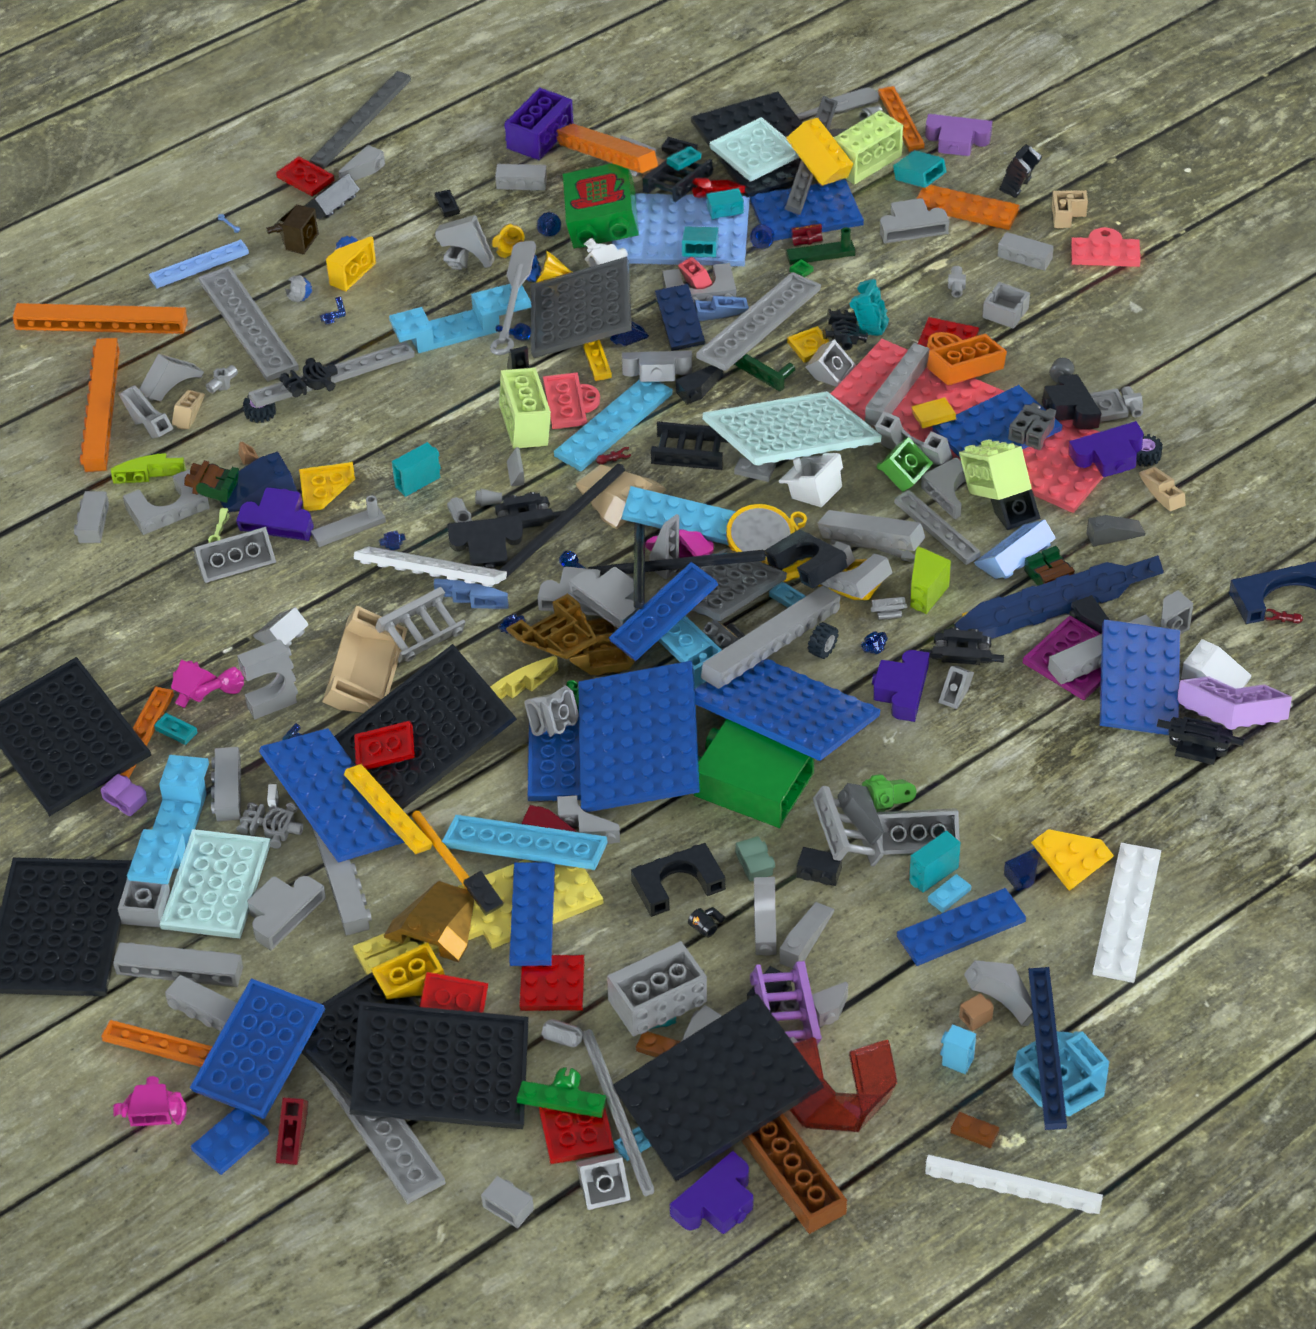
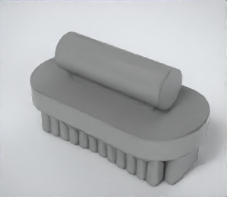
M905 597L871 600L872 608L870 610L871 612H878V620L902 618V611L899 609H907Z
M555 1019L545 1022L542 1028L541 1035H543L544 1039L546 1038L569 1047L578 1046L583 1039V1032L578 1026Z

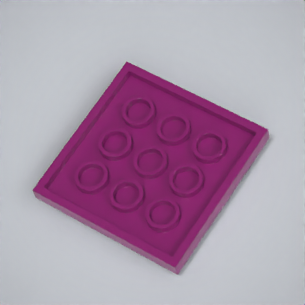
M1069 615L1023 657L1022 663L1085 701L1101 686V667L1061 685L1048 670L1049 657L1098 636L1100 633Z

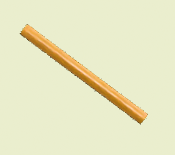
M413 812L411 816L433 843L435 849L463 884L464 880L469 878V875L421 812Z

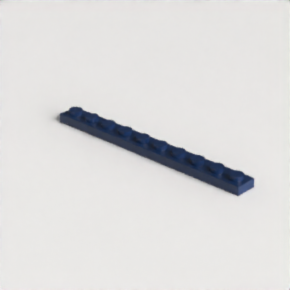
M1028 968L1045 1130L1067 1129L1050 968Z

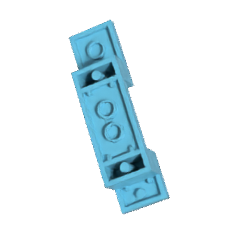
M511 284L471 294L473 310L429 321L423 308L420 307L389 315V320L399 342L412 340L418 353L500 332L499 316L506 314L512 287ZM522 285L518 289L513 312L531 308V301Z
M686 616L658 640L679 662L692 661L694 688L706 682L701 678L703 662L722 651Z
M169 755L159 783L162 803L153 829H143L127 874L129 881L168 885L173 868L179 869L192 829L196 828L207 796L204 777L209 765L208 758Z

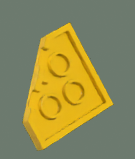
M353 462L299 469L304 510L324 509L355 480Z
M1050 829L1031 842L1069 891L1114 857L1100 839Z

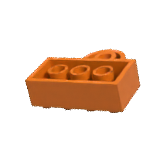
M934 333L928 338L927 347L930 350L927 369L946 385H952L1004 369L1007 351L987 334L962 340L951 333Z

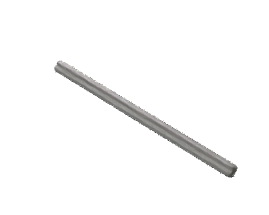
M591 1029L582 1031L583 1041L604 1095H606L607 1103L644 1196L652 1195L654 1193L653 1184L617 1092L614 1089L593 1031Z

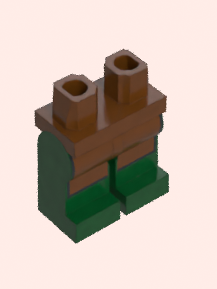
M205 460L202 465L193 463L190 468V474L185 476L184 486L193 488L192 494L198 495L199 493L202 496L227 503L238 483L239 468L232 467L229 470L221 468L216 464H209V461Z
M1057 546L1043 550L1042 554L1038 552L1025 558L1024 571L1037 586L1054 581L1056 578L1065 575L1075 574L1073 567L1060 555V550Z

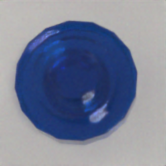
M546 212L538 218L536 226L541 235L553 237L559 233L562 223L558 215L553 212Z
M765 224L755 226L750 233V241L758 249L769 248L775 237L773 229Z
M398 530L384 533V538L379 539L380 546H385V549L389 548L392 551L400 549V545L403 544L402 541L406 540L405 533L398 534Z
M514 613L502 618L503 623L498 625L500 632L505 631L508 634L507 627L521 619L526 622L524 615L517 616Z
M874 631L864 638L861 648L865 653L879 654L885 649L884 646L888 637L885 632L877 633V631Z

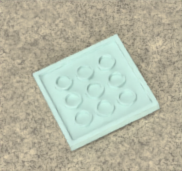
M762 117L710 142V148L750 182L799 158L798 154L786 140V137Z

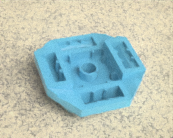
M1057 1032L1066 1116H1071L1104 1097L1109 1060L1084 1032ZM1036 1041L1017 1051L1013 1077L1038 1106L1042 1107Z

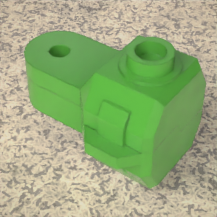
M882 774L872 775L870 779L862 782V786L868 787L876 812H885L891 809L894 804L910 802L915 798L917 792L916 787L904 779L889 781Z

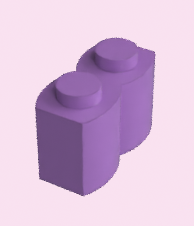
M119 774L115 775L100 789L102 798L106 802L117 807L128 816H132L147 802L145 789L142 786L132 784L128 777H123Z

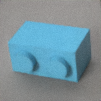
M952 1024L949 1032L945 1031L941 1043H943L940 1055L943 1056L942 1065L966 1074L974 1060L976 1033Z

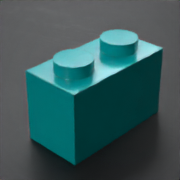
M739 188L706 194L707 209L711 219L744 214V200Z

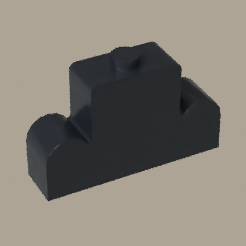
M1078 374L1060 375L1056 385L1044 387L1041 402L1046 410L1049 408L1056 410V420H1073V425L1079 429L1099 428L1102 413Z
M521 515L447 524L450 547L457 552L463 551L468 547L470 565L490 569H494L495 566H504L508 562L506 542L510 545H518L523 539Z

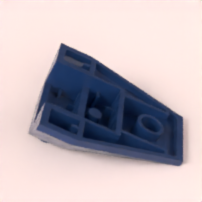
M277 451L257 458L240 469L238 483L228 502L220 501L223 508H228V512L240 511L241 506L246 502H254L257 506H260L267 487L288 489L297 492L289 469Z

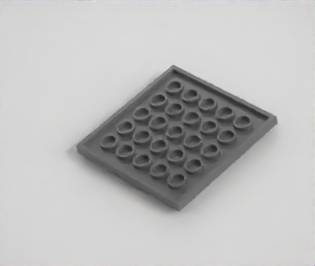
M627 256L531 284V354L533 358L632 330L630 270Z

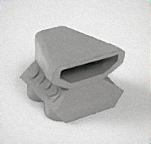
M566 685L555 693L529 698L524 702L531 731L535 736L542 735L547 731L549 736L552 737L554 734L563 733L566 726H573L577 723L579 713L574 694Z

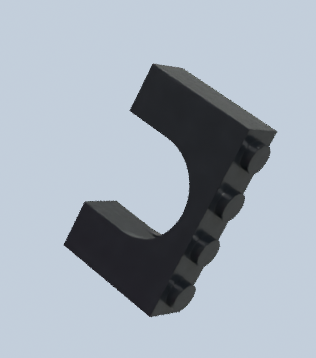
M800 529L765 550L769 566L779 570L785 569L798 560L812 558L797 567L801 583L812 589L848 567L847 556L843 550Z
M706 843L694 845L691 848L675 852L672 855L658 858L631 869V882L651 917L670 910L669 896L661 883L671 874L687 873L694 876L700 883L706 896L726 890L725 876Z

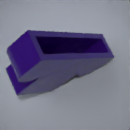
M1137 421L1071 440L1069 441V455L1075 465L1080 468H1087L1094 463L1102 477L1122 473L1136 468L1137 452L1141 451L1143 447V431Z
M269 487L264 491L260 506H257L254 502L244 503L236 520L240 531L249 532L266 527L268 535L310 541L311 531L314 528L310 513L307 510H301L303 502L299 492Z
M908 650L902 655V663L881 660L877 674H873V699L875 701L891 703V714L894 718L912 722L916 721L929 667V652Z
M734 1151L730 1152L670 1203V1216L686 1230L698 1229L704 1218L720 1233L725 1234L737 1223H742L747 1214L753 1210V1194L746 1189L749 1184V1165Z

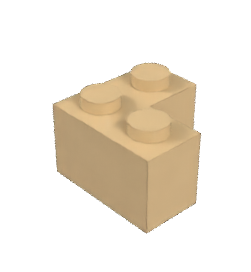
M1087 190L1053 191L1052 214L1054 228H1071L1072 217L1087 216Z

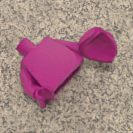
M679 530V558L711 555L713 553V542L707 541L700 532ZM658 535L651 537L645 542V547L648 550L652 551Z
M181 659L178 669L173 672V682L171 685V689L179 693L175 704L186 708L190 699L201 702L206 695L218 688L228 694H238L244 686V677L236 667H231L216 677L207 670L200 668L198 662H186Z
M155 1076L147 1077L146 1085L135 1086L133 1093L123 1103L113 1105V1117L122 1115L125 1118L127 1114L130 1126L172 1124L171 1117L176 1125H180L187 1112V1105L181 1093L167 1091L166 1085L159 1084V1079Z

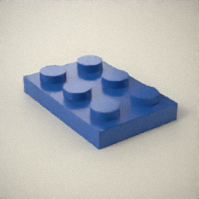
M235 1108L193 1143L191 1149L216 1172L222 1175L268 1136L269 1130L251 1114Z

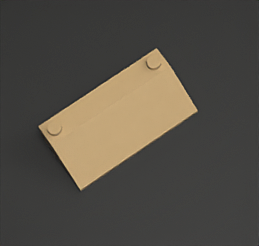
M356 605L347 619L322 701L323 703L339 710L364 713L389 694L401 650L389 632L383 631L379 633L375 628L377 620L381 616ZM399 624L395 625V629L402 639L405 640L407 628Z

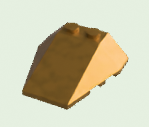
M568 593L553 601L554 614L530 627L521 619L506 628L507 632L518 641L564 659L572 657L597 642V638L590 624H588L579 602Z
M604 618L587 620L597 638V642L570 657V662L588 674L597 676L609 672L619 673L623 670H628L635 661L609 639L618 628Z
M437 881L393 919L384 934V938L401 944L404 943L407 936L439 946L440 957L459 963L468 947L475 900L468 890Z

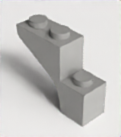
M450 246L444 254L443 261L452 267L451 269L462 270V268H467L469 251L462 247Z
M135 385L119 393L135 425L143 423L151 439L160 437L174 429L166 414L155 410Z
M577 796L557 797L558 817L570 827H579V833L606 836L607 844L620 843V828L617 823L583 811L578 804Z

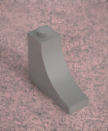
M476 215L439 225L435 231L436 240L440 242L441 247L458 246L467 249L478 257L484 268L491 267L495 259Z
M158 354L139 390L150 401H162L167 392L176 384L188 378H201L204 372L193 363Z
M956 457L923 474L921 488L954 519L961 517L962 503L957 499L955 491L966 479L962 463Z
M754 877L756 955H776L775 877Z
M975 960L964 973L971 989L995 998L1013 1013L1021 1026H1028L1033 1020L1031 997L1014 965Z

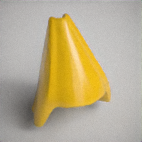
M504 225L492 240V246L494 248L497 247V255L502 258L510 256L513 246L524 241V232L516 225Z
M546 251L544 266L536 283L572 273V271L554 255Z

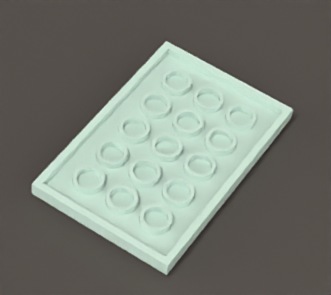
M192 829L160 922L161 929L240 939L249 913L247 901L256 892L270 848V838Z

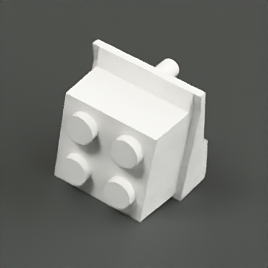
M824 453L822 456H803L801 459L796 457L793 459L794 466L779 480V483L788 484L792 499L822 507L842 487L840 470L843 468L841 455L838 453Z

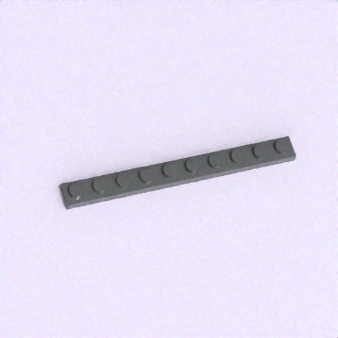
M397 71L310 159V162L325 169L411 81V75Z
M823 96L815 118L818 117L829 131L838 101ZM802 159L785 206V210L798 215L802 212L814 176Z

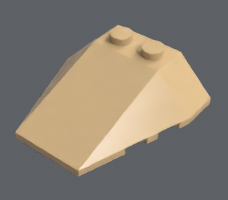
M600 464L578 481L576 487L584 494L609 472L612 467ZM624 472L600 493L591 504L594 510L598 511L604 522L618 529L627 522V520L622 519V514L631 486L658 493L665 492L666 488L652 479Z

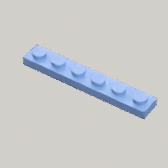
M238 240L150 273L149 277L154 286L160 288L249 254V251L243 241Z

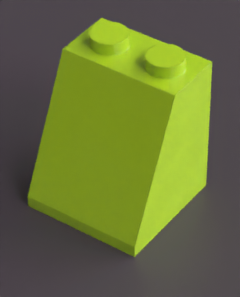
M919 546L916 548L910 607L927 614L949 587L951 560Z

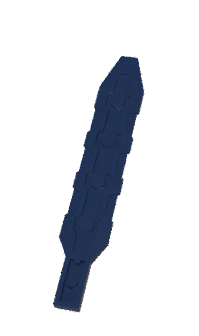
M1159 555L1126 566L1105 562L1090 567L1088 570L1070 576L1065 575L1036 587L1024 588L1020 592L1002 598L996 597L981 602L955 622L954 626L964 631L977 629L979 632H983V636H989L993 639L1031 624L1036 625L1046 622L1047 619L1065 613L1069 614L1073 601L1091 595L1097 603H1104L1119 598L1130 584L1163 574L1164 570Z

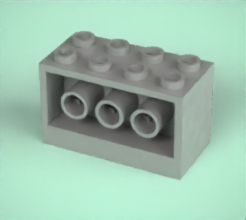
M682 941L607 975L608 1001L633 1037L643 1034L649 1029L662 1025L667 1020L681 1016L686 1011L700 1007L707 1002V976Z

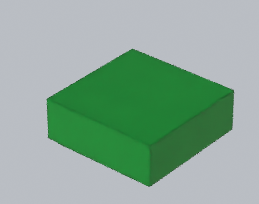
M802 259L790 267L791 273L793 272L803 277L808 276L814 271V267Z

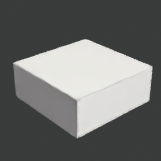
M276 784L268 785L267 802L269 811H271L273 808L278 807L279 795Z

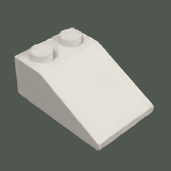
M1201 639L1183 663L1181 679L1186 680L1210 676L1231 687L1243 688L1252 675L1219 646Z

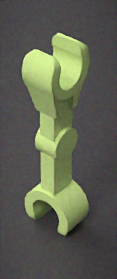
M228 508L220 509L219 523L216 525L215 534L208 538L209 543L221 540L220 534L223 531V525L229 520L230 516L227 513Z

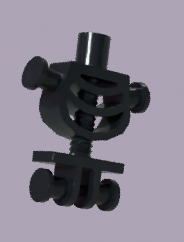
M828 309V325L832 326L830 331L823 329L822 336L824 340L827 338L835 339L837 343H842L844 350L852 349V344L857 345L858 340H862L864 343L867 342L868 333H859L860 328L856 324L857 318L854 311L848 312V310H844V313H841L840 309L836 311Z
M308 358L305 361L306 365L303 367L302 378L294 370H290V377L288 373H283L279 377V380L292 393V396L298 398L302 393L303 395L307 394V386L314 390L326 387L327 391H333L336 384L331 382V376L338 374V370L334 364L324 367L320 362H316L314 358Z

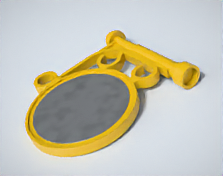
M748 505L736 511L729 519L726 539L731 550L735 552L766 550L800 528H803L806 525L807 517L804 513L797 511L792 513L791 518H789L784 512L770 505ZM797 517L803 520V522L798 523V526L794 521V518ZM766 557V560H764V561H759V562H762V563H764V564L769 565V564H768V561H767V557ZM805 558L803 561L798 560L793 563L795 565L783 569L782 571L787 573L786 580L783 582L785 583L800 577L797 567L812 558Z

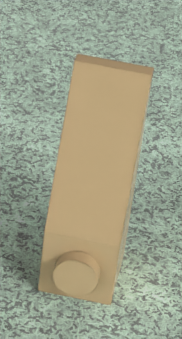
M187 390L175 404L172 425L179 429H189L196 418L205 394Z

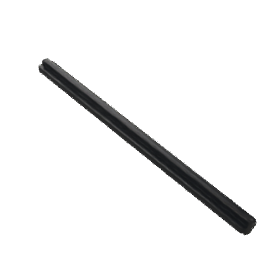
M619 463L616 464L500 569L507 572L506 578L625 472L624 466Z
M634 522V608L643 609L645 604V525Z
M762 549L645 561V572L684 569L691 562L698 567L764 561L766 560V553ZM634 562L590 566L588 569L600 570V577L613 567L618 568L625 574H633Z

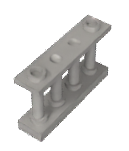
M442 587L377 620L375 626L379 633L383 631L389 632L402 651L398 658L399 663L409 662L417 654L451 636L456 637L463 632L465 620L463 619L456 623L442 604L445 594ZM431 606L436 607L449 627L440 631L427 613V608ZM416 614L420 615L433 633V636L424 640L411 621V617ZM400 622L406 625L417 641V644L408 648L395 629V625Z
M822 786L813 797V802L833 859L841 861L848 852L867 855L870 865L875 866L884 855L880 840L878 839L874 845H871L859 830L845 829L842 822L853 823L846 814L838 813L836 807H841L839 800L833 798L829 787ZM847 837L861 839L864 846L849 844Z

